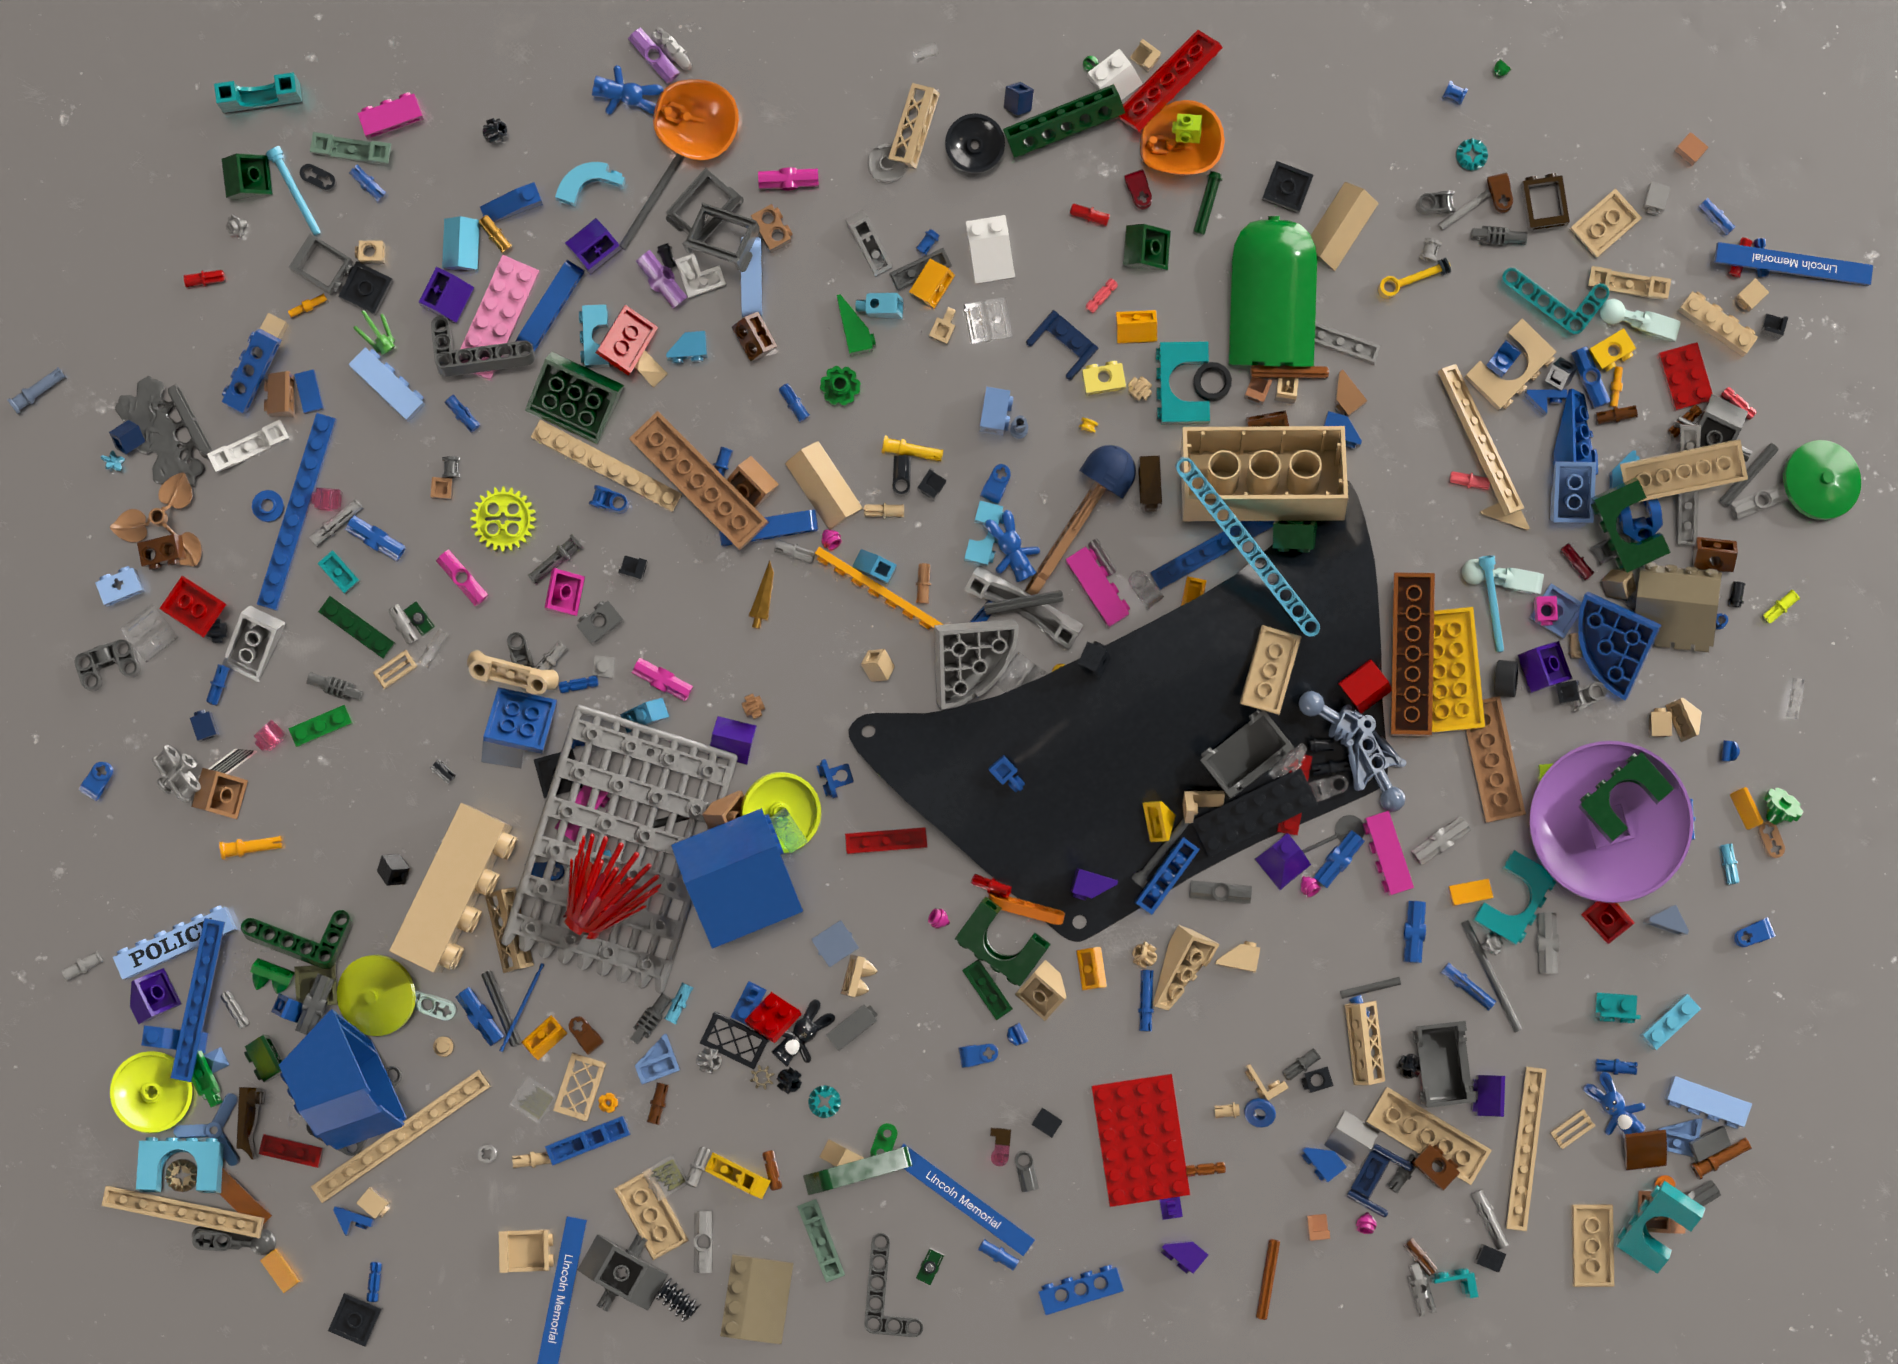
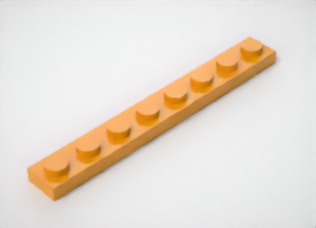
M818 547L815 556L818 557L816 559L818 562L825 566L830 564L834 567L833 571L842 577L846 574L852 578L851 582L861 588L863 585L868 588V593L876 598L881 596L886 599L884 603L893 609L896 606L902 609V614L912 620L913 617L920 621L919 625L929 630L930 628L934 629V625H944L821 547Z

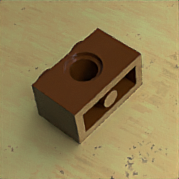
M1697 537L1693 551V567L1701 570L1715 569L1720 572H1734L1738 555L1737 541Z
M1427 1145L1411 1163L1437 1188L1444 1191L1459 1175L1460 1172L1457 1170L1459 1166L1451 1159L1447 1161L1442 1156L1444 1152L1438 1146ZM1435 1160L1440 1161L1442 1164V1169L1439 1172H1435L1432 1168Z

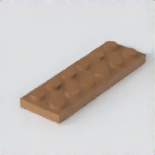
M1500 696L1483 699L1485 728L1466 729L1465 731L1485 823L1526 815Z

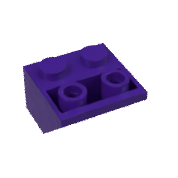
M597 218L565 242L589 274L621 250L619 243Z
M436 266L419 300V304L457 323L474 287Z
M1193 1241L1170 1242L1160 1245L1163 1249L1161 1253L1171 1261L1173 1258L1179 1263L1176 1266L1186 1274L1189 1271L1194 1274L1208 1257V1254Z

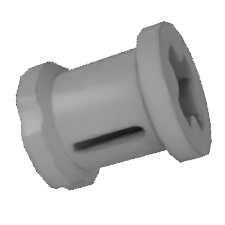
M1425 238L1424 250L1419 258L1427 262L1436 263V255L1442 242L1432 238Z
M483 1145L478 1150V1159L482 1163H491L497 1157V1150L492 1145ZM484 1149L492 1151L490 1153L491 1159L483 1158Z

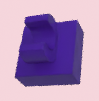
M1180 1197L1159 1200L1162 1220L1183 1217Z

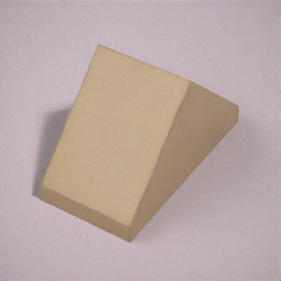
M1278 378L1274 400L1295 403L1297 399L1298 378Z
M828 1139L820 1155V1158L834 1166L864 1159V1157Z

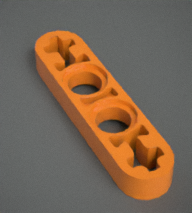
M990 893L988 896L1003 911L1051 924H1063L1065 913L1061 910L1010 896L1007 899L994 893Z

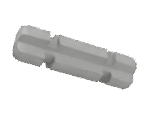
M1094 539L1089 542V548L1095 552L1097 560L1105 568L1108 576L1114 574L1117 568L1114 563H1111L1112 560L1104 548H1101L1099 540Z
M230 991L223 993L220 998L223 1003L227 1004L226 1007L233 1019H236L238 1027L240 1029L246 1027L249 1021L246 1016H243L244 1013L236 1000H233L232 993Z

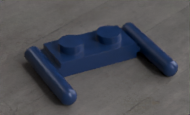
M1052 310L1026 340V344L1030 347L1033 346L1047 330L1048 333L1079 357V360L1066 374V378L1072 380L1099 348L1055 310Z
M1375 1144L1347 1197L1378 1215L1387 1217L1388 1210L1370 1201L1369 1198L1373 1194L1390 1161L1408 1171L1413 1170L1414 1165L1382 1146Z

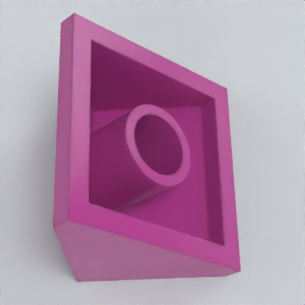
M552 568L544 608L548 611L577 616L585 576Z

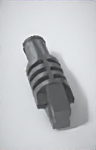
M1482 226V228L1472 229L1471 239L1481 240L1483 244L1508 245V243H1519L1526 245L1527 232L1510 231L1507 227Z
M310 672L306 684L323 689L326 694L349 701L350 697L360 700L363 691L353 688V683L333 676L326 678Z
M661 993L654 1005L645 1010L633 1027L636 1030L630 1038L633 1042L639 1044L643 1037L648 1038L661 1021V1014L672 999Z

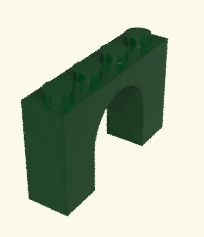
M1633 478L1592 497L1593 503L1590 504L1594 514H1598L1601 519L1599 526L1602 532L1607 533L1609 537L1607 544L1611 552L1615 551L1618 557L1615 559L1619 570L1623 569L1626 573L1671 553L1663 534L1660 532L1634 543L1622 540L1617 532L1616 522L1621 511L1647 498L1637 478Z
M1642 752L1639 755L1635 753L1626 760L1628 763L1623 768L1618 766L1610 773L1613 777L1607 782L1603 779L1595 786L1597 790L1593 794L1588 792L1580 799L1582 803L1578 807L1610 844L1628 829L1610 806V793L1616 785L1624 782L1637 784L1656 805L1674 790Z
M985 896L957 934L955 940L958 941L961 947L972 951L977 959L990 964V967L995 972L1005 975L1010 983L1020 987L1051 944L1034 932L1023 949L1016 954L1004 955L994 950L988 941L987 932L990 924L1002 908Z

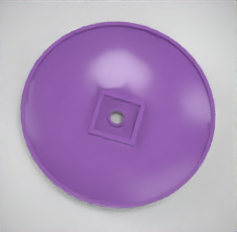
M1600 741L1583 745L1568 752L1548 769L1539 782L1532 799L1529 821L1530 834L1536 854L1542 865L1564 888L1578 896L1593 901L1606 903L1627 902L1642 898L1656 891L1678 871L1691 844L1693 811L1687 790L1681 779L1663 759L1653 752L1631 743ZM1642 752L1674 790L1656 805L1637 784L1624 782L1616 785L1610 793V806L1628 829L1610 844L1578 807L1582 803L1580 799L1588 792L1593 794L1597 790L1595 786L1603 779L1607 782L1613 777L1610 773L1618 766L1621 768L1628 764L1626 760L1634 753L1639 755Z

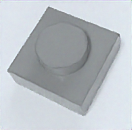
M595 655L592 675L613 678L615 658Z

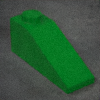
M837 295L849 356L872 352L873 346L876 345L874 333L870 334L869 328L842 295Z

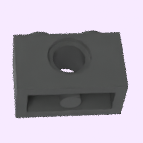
M609 601L599 602L594 607V612L590 615L586 613L578 619L579 623L576 626L592 646L624 622L623 618ZM598 616L603 617L605 620L604 624L600 627L594 625V619Z

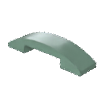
M313 132L310 152L346 160L388 164L392 144L372 140L369 142L341 138L331 134Z
M817 1199L797 1206L826 1283L845 1276Z

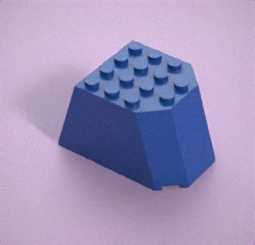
M333 1009L317 1023L279 1064L282 1071L280 1076L288 1085L287 1092L295 1102L294 1108L296 1112L302 1115L308 1123L313 1135L316 1138H321L327 1146L330 1145L338 1150L404 1126L403 1121L407 1118L373 1041Z

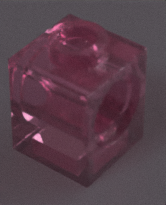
M316 487V492L312 493L311 504H314L316 510L339 512L341 511L343 492L339 489Z
M271 719L254 735L257 739L254 743L262 751L266 749L270 752L287 735Z

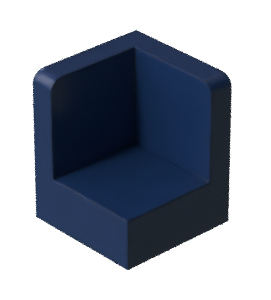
M1022 82L1006 86L1004 108L1015 115L1030 112L1032 110L1034 89Z
M130 420L125 421L109 432L115 448L125 454L145 442L139 425Z

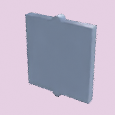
M841 920L811 939L819 951L818 954L822 955L829 967L859 949L852 938V933L848 932Z

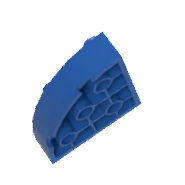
M1587 592L1584 595L1578 619L1579 642L1583 656L1595 677L1610 692L1626 701L1632 692L1662 625L1591 592Z

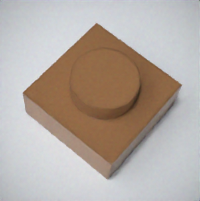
M432 477L431 498L451 499L453 479Z

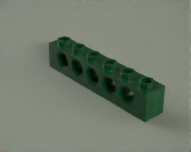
M1112 84L1003 129L1013 157L1016 158L1055 141H1060L1072 134L1080 133L1082 130L1092 126H1097L1112 118H1117L1119 115L1124 114L1125 110L1115 85Z

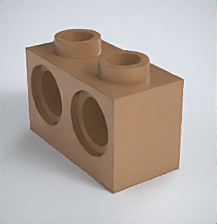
M772 204L751 215V219L757 221L760 227L759 234L770 253L791 243L790 236L793 235L789 226H784L780 220L783 216L778 207L774 209ZM765 215H771L774 218L769 224L762 221ZM775 232L783 234V238L780 241H775L772 238Z

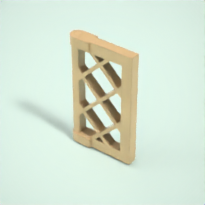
M572 1052L553 1111L584 1122L588 1121L606 1063ZM576 1060L581 1061L584 1068L573 1072ZM593 1065L599 1067L594 1079L588 1070ZM586 1069L591 1080L580 1085L575 1074ZM573 1076L578 1087L567 1092L566 1089L570 1077ZM592 1082L593 1087L590 1096L586 1098L581 1087ZM580 1089L585 1100L574 1105L569 1094ZM566 1095L572 1105L567 1109L561 1107L563 1098ZM586 1101L587 1105L584 1114L578 1113L575 1107Z

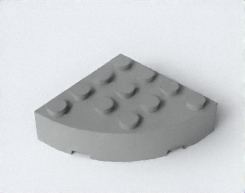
M1014 619L934 625L936 701L941 710L966 704L967 701L987 692L1000 679L1010 663L1009 660L1013 651H1015L1018 640L1019 625Z

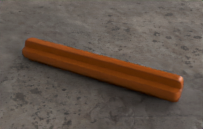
M1252 365L1250 373L1252 377L1328 378L1329 369L1326 366Z
M1270 1239L1268 1243L1256 1318L1261 1320H1267L1280 1246V1241Z

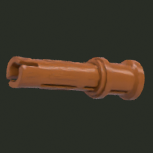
M1745 1137L1696 1164L1693 1162L1691 1164L1692 1170L1696 1177L1701 1180L1707 1173L1717 1171L1719 1166L1751 1150L1752 1147Z

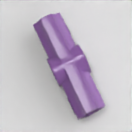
M641 27L630 35L628 40L666 84L677 78L680 74L678 69ZM657 52L659 57L656 60H651L649 54Z
M650 250L636 260L637 264L649 277L648 283L650 287L656 292H661L673 308L687 298L674 281L675 276L672 270L662 266Z

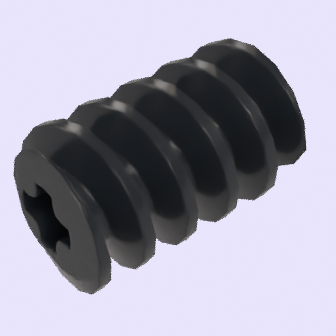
M670 1278L658 1291L656 1300L659 1301L664 1298L662 1305L666 1306L670 1303L669 1311L677 1309L675 1316L678 1317L682 1314L681 1321L684 1322L690 1319L701 1304L695 1307L696 1299L688 1301L690 1294L688 1293L683 1296L684 1289L676 1290L678 1283L670 1285L672 1279Z

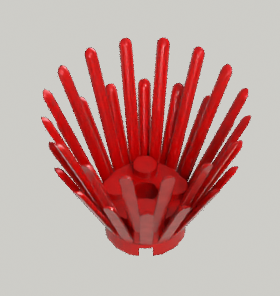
M593 833L590 835L585 858V836L583 835L581 842L579 841L574 870L573 860L570 859L567 911L563 915V918L566 917L564 923L569 929L578 935H581L582 932L589 933L587 939L598 938L602 931L646 908L647 906L643 905L635 909L657 893L658 889L662 886V884L656 885L631 902L659 879L660 875H655L643 886L636 890H631L623 897L645 875L652 865L650 863L646 864L633 879L628 877L620 884V881L639 857V853L635 852L617 875L619 868L614 867L612 871L611 869L624 847L623 843H619L604 872L600 874L604 865V860L601 858L608 842V837H603L595 861L592 864L590 862V854L595 839Z

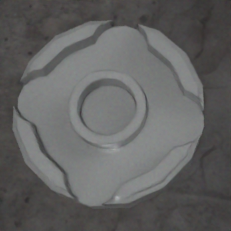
M891 143L877 145L868 156L867 165L869 172L875 180L881 183L896 182L903 177L907 170L905 163L889 159L893 145ZM898 148L895 156L904 158L905 153L901 148Z

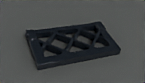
M715 1011L700 1044L710 1049L718 1050L719 1053L755 1069L769 1039L757 1031ZM720 1019L728 1023V1027L717 1030L715 1024ZM734 1026L743 1030L747 1035L735 1039L731 1027ZM729 1028L733 1040L721 1043L718 1032ZM716 1033L720 1045L707 1041L709 1036ZM751 1035L762 1040L759 1046L753 1047L750 1039ZM748 1037L752 1049L740 1052L736 1041ZM734 1042L738 1053L734 1054L724 1049L723 1045ZM753 1051L754 1058L751 1062L742 1058L741 1054Z

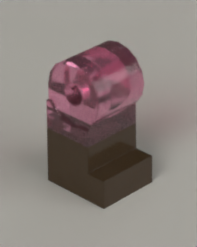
M991 1127L990 1136L995 1137V1148L991 1153V1161L996 1166H1003L1009 1159L1011 1129Z

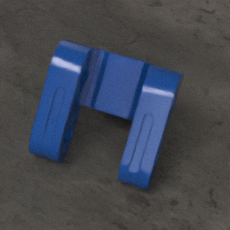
M1657 498L1643 501L1648 518L1639 517L1632 519L1629 506L1621 511L1618 520L1623 533L1638 542L1656 534L1663 526L1662 510Z

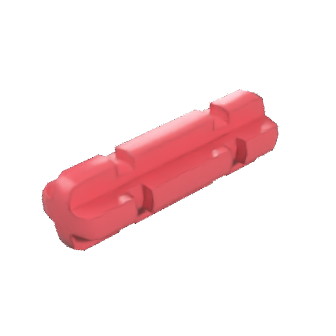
M1110 278L1105 283L1106 286H1103L1093 296V300L1086 304V308L1090 312L1094 313L1098 309V305H1101L1111 294V291L1117 288L1118 283L1114 279Z
M1727 387L1722 392V396L1726 400L1729 399V403L1748 411L1746 418L1748 420L1752 419L1757 413L1756 410L1749 407V404L1738 394L1735 395V391L1732 388Z

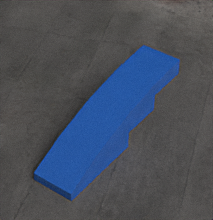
M621 1116L545 1146L553 1166L629 1136L631 1133L624 1116Z

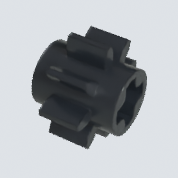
M500 118L486 120L487 125H484L482 130L485 139L489 140V143L504 141L503 136L507 135L506 124Z
M217 618L207 632L206 638L212 639L213 643H223V638L228 637V627L226 622L222 623V619Z
M1415 1054L1402 1055L1397 1068L1401 1069L1400 1074L1404 1078L1412 1079L1414 1076L1418 1078L1421 1073L1419 1057Z
M791 1067L780 1071L776 1078L780 1082L777 1087L787 1094L795 1092L802 1084L799 1080L802 1075Z

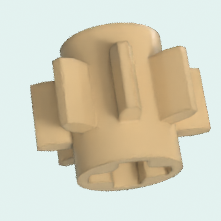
M1143 376L1139 379L1134 377L1128 383V386L1131 387L1128 392L1138 401L1141 398L1146 400L1152 394V391L1149 390L1152 384Z
M1144 942L1143 945L1138 944L1132 952L1135 958L1133 962L1144 969L1147 966H1152L1157 960V954L1155 953L1157 948L1147 942Z

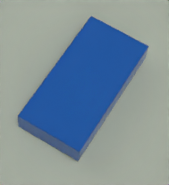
M315 370L294 374L303 413L324 409Z

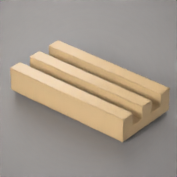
M404 650L375 670L373 674L382 687L386 689L418 666L408 651ZM404 656L407 657L405 661L380 677L379 674ZM408 663H411V666L403 670L401 673H399L386 683L384 682V680L390 677L392 674L403 668Z
M1582 1109L1550 1133L1560 1148L1564 1149L1595 1127V1124L1591 1121L1585 1110ZM1581 1116L1584 1117L1583 1120L1559 1137L1557 1136L1559 1131ZM1586 1122L1589 1124L1584 1129L1579 1131L1577 1134L1572 1136L1570 1139L1562 1143V1139H1564L1566 1136L1574 1132L1583 1124H1585Z

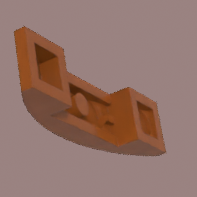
M223 1167L221 1193L219 1194L238 1213L264 1218V1225L272 1215Z

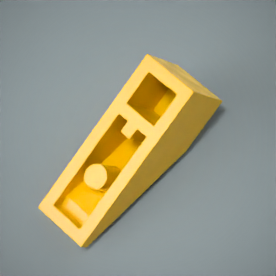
M712 1152L705 1167L706 1172L760 1199L763 1198L771 1182Z

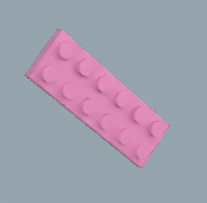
M502 255L460 349L508 343L540 271ZM483 357L481 360H487L489 357ZM463 360L461 363H467L469 360ZM496 370L474 374L491 381Z

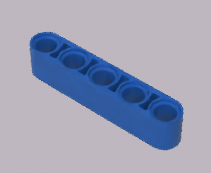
M569 260L565 261L515 342L528 341L532 344L534 351L537 349L585 272L584 269Z
M806 510L764 517L769 523L750 542L818 531L816 511ZM719 530L721 546L734 545Z

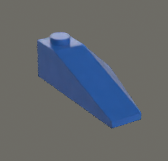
M1569 389L1554 448V468L1555 461L1596 462V475H1598L1597 450L1593 449L1591 438L1594 436L1587 424L1589 413L1585 395L1574 389Z

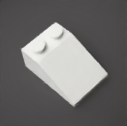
M1006 216L966 221L975 284L1015 278Z

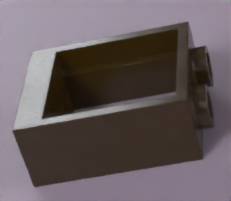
M1551 173L1545 175V178L1537 179V176L1526 177L1525 181L1521 183V191L1528 231L1567 226L1570 223L1563 176ZM1557 183L1562 215L1534 219L1529 187Z
M1160 455L1140 456L1138 459L1140 509H1145V512H1157V509L1161 508Z

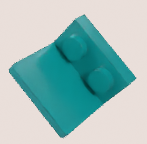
M1596 993L1594 1017H1600V1021L1615 1022L1616 1018L1620 1019V1023H1635V1020L1641 1019V1015H1636L1637 995Z
M1469 1269L1454 1270L1455 1274L1451 1275L1448 1272L1435 1273V1277L1430 1278L1434 1284L1463 1279L1460 1282L1462 1294H1465L1468 1298L1479 1297L1475 1274L1469 1271Z

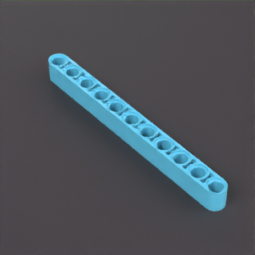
M1188 457L1179 458L1175 464L1176 470L1302 632L1310 637L1317 635L1320 630V624L1194 462ZM1184 461L1189 462L1191 465L1187 472H1182L1179 468L1180 464ZM1196 477L1203 479V485L1200 488L1192 486V481ZM1209 493L1216 496L1215 502L1212 504L1205 502V496ZM1222 509L1228 511V517L1225 520L1217 518V513ZM1234 525L1241 528L1240 534L1237 536L1230 534V528ZM1247 541L1253 543V549L1249 552H1245L1242 549L1243 544ZM1262 557L1266 560L1264 567L1258 568L1255 566L1257 558ZM1272 573L1278 575V581L1274 584H1270L1267 581L1268 576ZM1284 589L1291 592L1290 597L1286 600L1280 598V592ZM1300 605L1303 607V612L1301 615L1296 616L1292 613V610L1295 606ZM1312 621L1315 622V629L1310 632L1306 631L1305 624Z

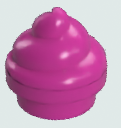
M828 529L823 531L821 543L825 548L833 550L841 544L842 540L839 532Z
M1303 876L1301 892L1307 895V897L1316 895L1321 890L1320 882L1315 878Z
M933 909L928 917V922L936 929L950 924L948 915L943 909Z
M1366 1212L1357 1220V1230L1363 1234H1372L1374 1232L1377 1222L1369 1212Z

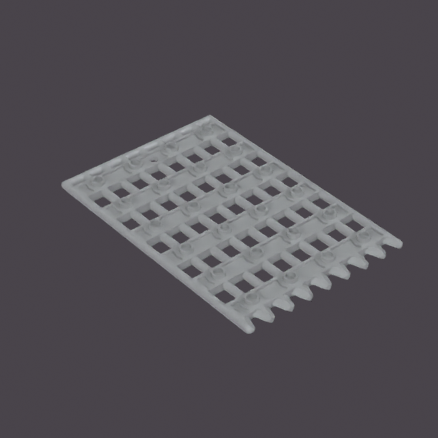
M577 705L501 943L507 946L516 935H519V948L526 952L530 950L535 941H539V955L543 958L548 957L553 949L558 947V960L562 964L568 963L574 953H577V965L582 970L587 969L592 961L597 959V973L599 975H607L612 966L616 965V978L620 982L626 981L630 974L636 971V985L638 987L644 988L650 979L655 977V990L659 994L663 993L692 900L684 881L679 879L680 869L677 861H675L671 876L659 871L665 853L674 855L671 845L692 837L696 821L706 823L702 814L711 804L703 801L708 783L721 785L716 800L726 796L737 762V755L583 705ZM581 715L593 717L592 723L580 720ZM601 720L613 723L611 729L599 726ZM620 726L632 729L631 735L619 732ZM639 733L650 735V741L638 738ZM659 738L671 742L670 746L665 747L657 744ZM574 739L585 742L579 762L568 758ZM678 744L690 748L689 753L678 751ZM593 745L605 749L599 768L587 764ZM648 749L654 750L653 756L647 755ZM612 751L624 755L618 774L607 771ZM697 751L709 754L708 760L697 757ZM720 757L728 760L727 766L716 763V758ZM631 758L643 761L638 780L626 777ZM651 764L663 767L657 786L645 783ZM670 770L682 773L676 792L664 789ZM689 776L701 779L696 798L684 795ZM561 778L573 781L567 800L555 797ZM581 784L592 787L587 806L575 803ZM600 790L612 793L606 813L594 809ZM619 796L631 799L625 819L614 816ZM639 802L650 805L645 825L633 822ZM658 808L670 812L664 831L652 828ZM677 814L689 818L683 837L672 834ZM549 817L561 820L555 839L543 836ZM568 823L580 826L574 845L563 842ZM588 829L599 832L594 851H591L590 862L592 864L595 861L604 836L610 835L619 838L617 845L619 843L624 844L611 869L612 871L614 867H618L617 875L627 863L621 860L626 841L638 844L636 852L639 853V857L621 882H624L628 877L633 879L642 870L643 867L640 864L646 847L658 850L652 870L649 869L634 886L641 887L655 875H660L659 879L645 889L644 892L646 893L656 885L662 884L657 892L665 895L659 915L647 911L651 897H649L646 902L640 905V907L646 905V908L612 926L608 941L599 938L587 939L588 935L586 934L578 935L571 929L557 926L563 906L567 907L570 859L573 860L574 870L579 841L581 842L583 835L586 836ZM584 849V858H585L587 849ZM537 855L548 859L543 878L531 875ZM602 855L601 859L604 860V865L600 874L604 872L611 857ZM556 861L568 865L562 884L550 881ZM633 887L623 897L633 890ZM524 894L536 897L530 917L519 914ZM672 898L684 901L678 920L666 917ZM544 900L555 903L550 923L538 920ZM621 924L633 928L627 947L615 944ZM640 931L652 934L647 953L635 950ZM660 936L672 940L666 959L654 956Z

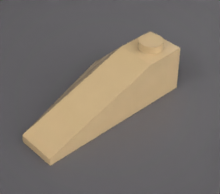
M1178 925L1168 944L1153 1005L1169 1011L1184 993V987L1189 981H1194L1198 977L1196 973L1201 967H1206L1210 963L1219 944L1190 928Z

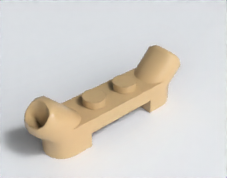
M479 650L471 652L467 659V666L473 678L485 682L491 679L526 688L528 693L543 694L546 690L556 689L559 682V676L553 669L540 670L486 656Z

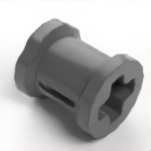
M442 457V461H444V474H442V478H460L458 473L460 457Z

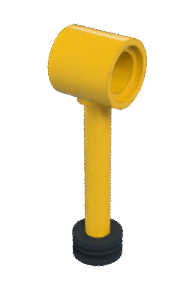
M1443 258V260L1437 261L1438 265L1399 280L1393 276H1387L1379 283L1378 293L1384 299H1391L1399 292L1400 287L1440 272L1442 275L1447 274V272L1451 273V265L1447 258ZM1384 284H1392L1394 291L1387 292L1384 289Z

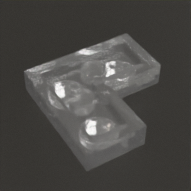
M1303 743L1297 746L1271 768L1269 774L1275 779L1279 775L1283 777L1290 770L1296 771L1305 759L1306 746Z

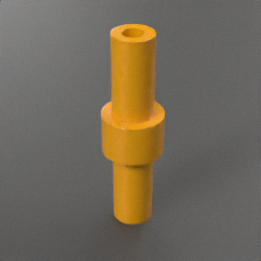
M323 293L311 300L306 299L301 302V305L288 310L291 318L305 311L307 313L313 310V307L327 301V298Z
M1615 366L1613 382L1610 385V390L1612 391L1611 407H1618L1619 393L1622 392L1623 383H1621L1623 367Z

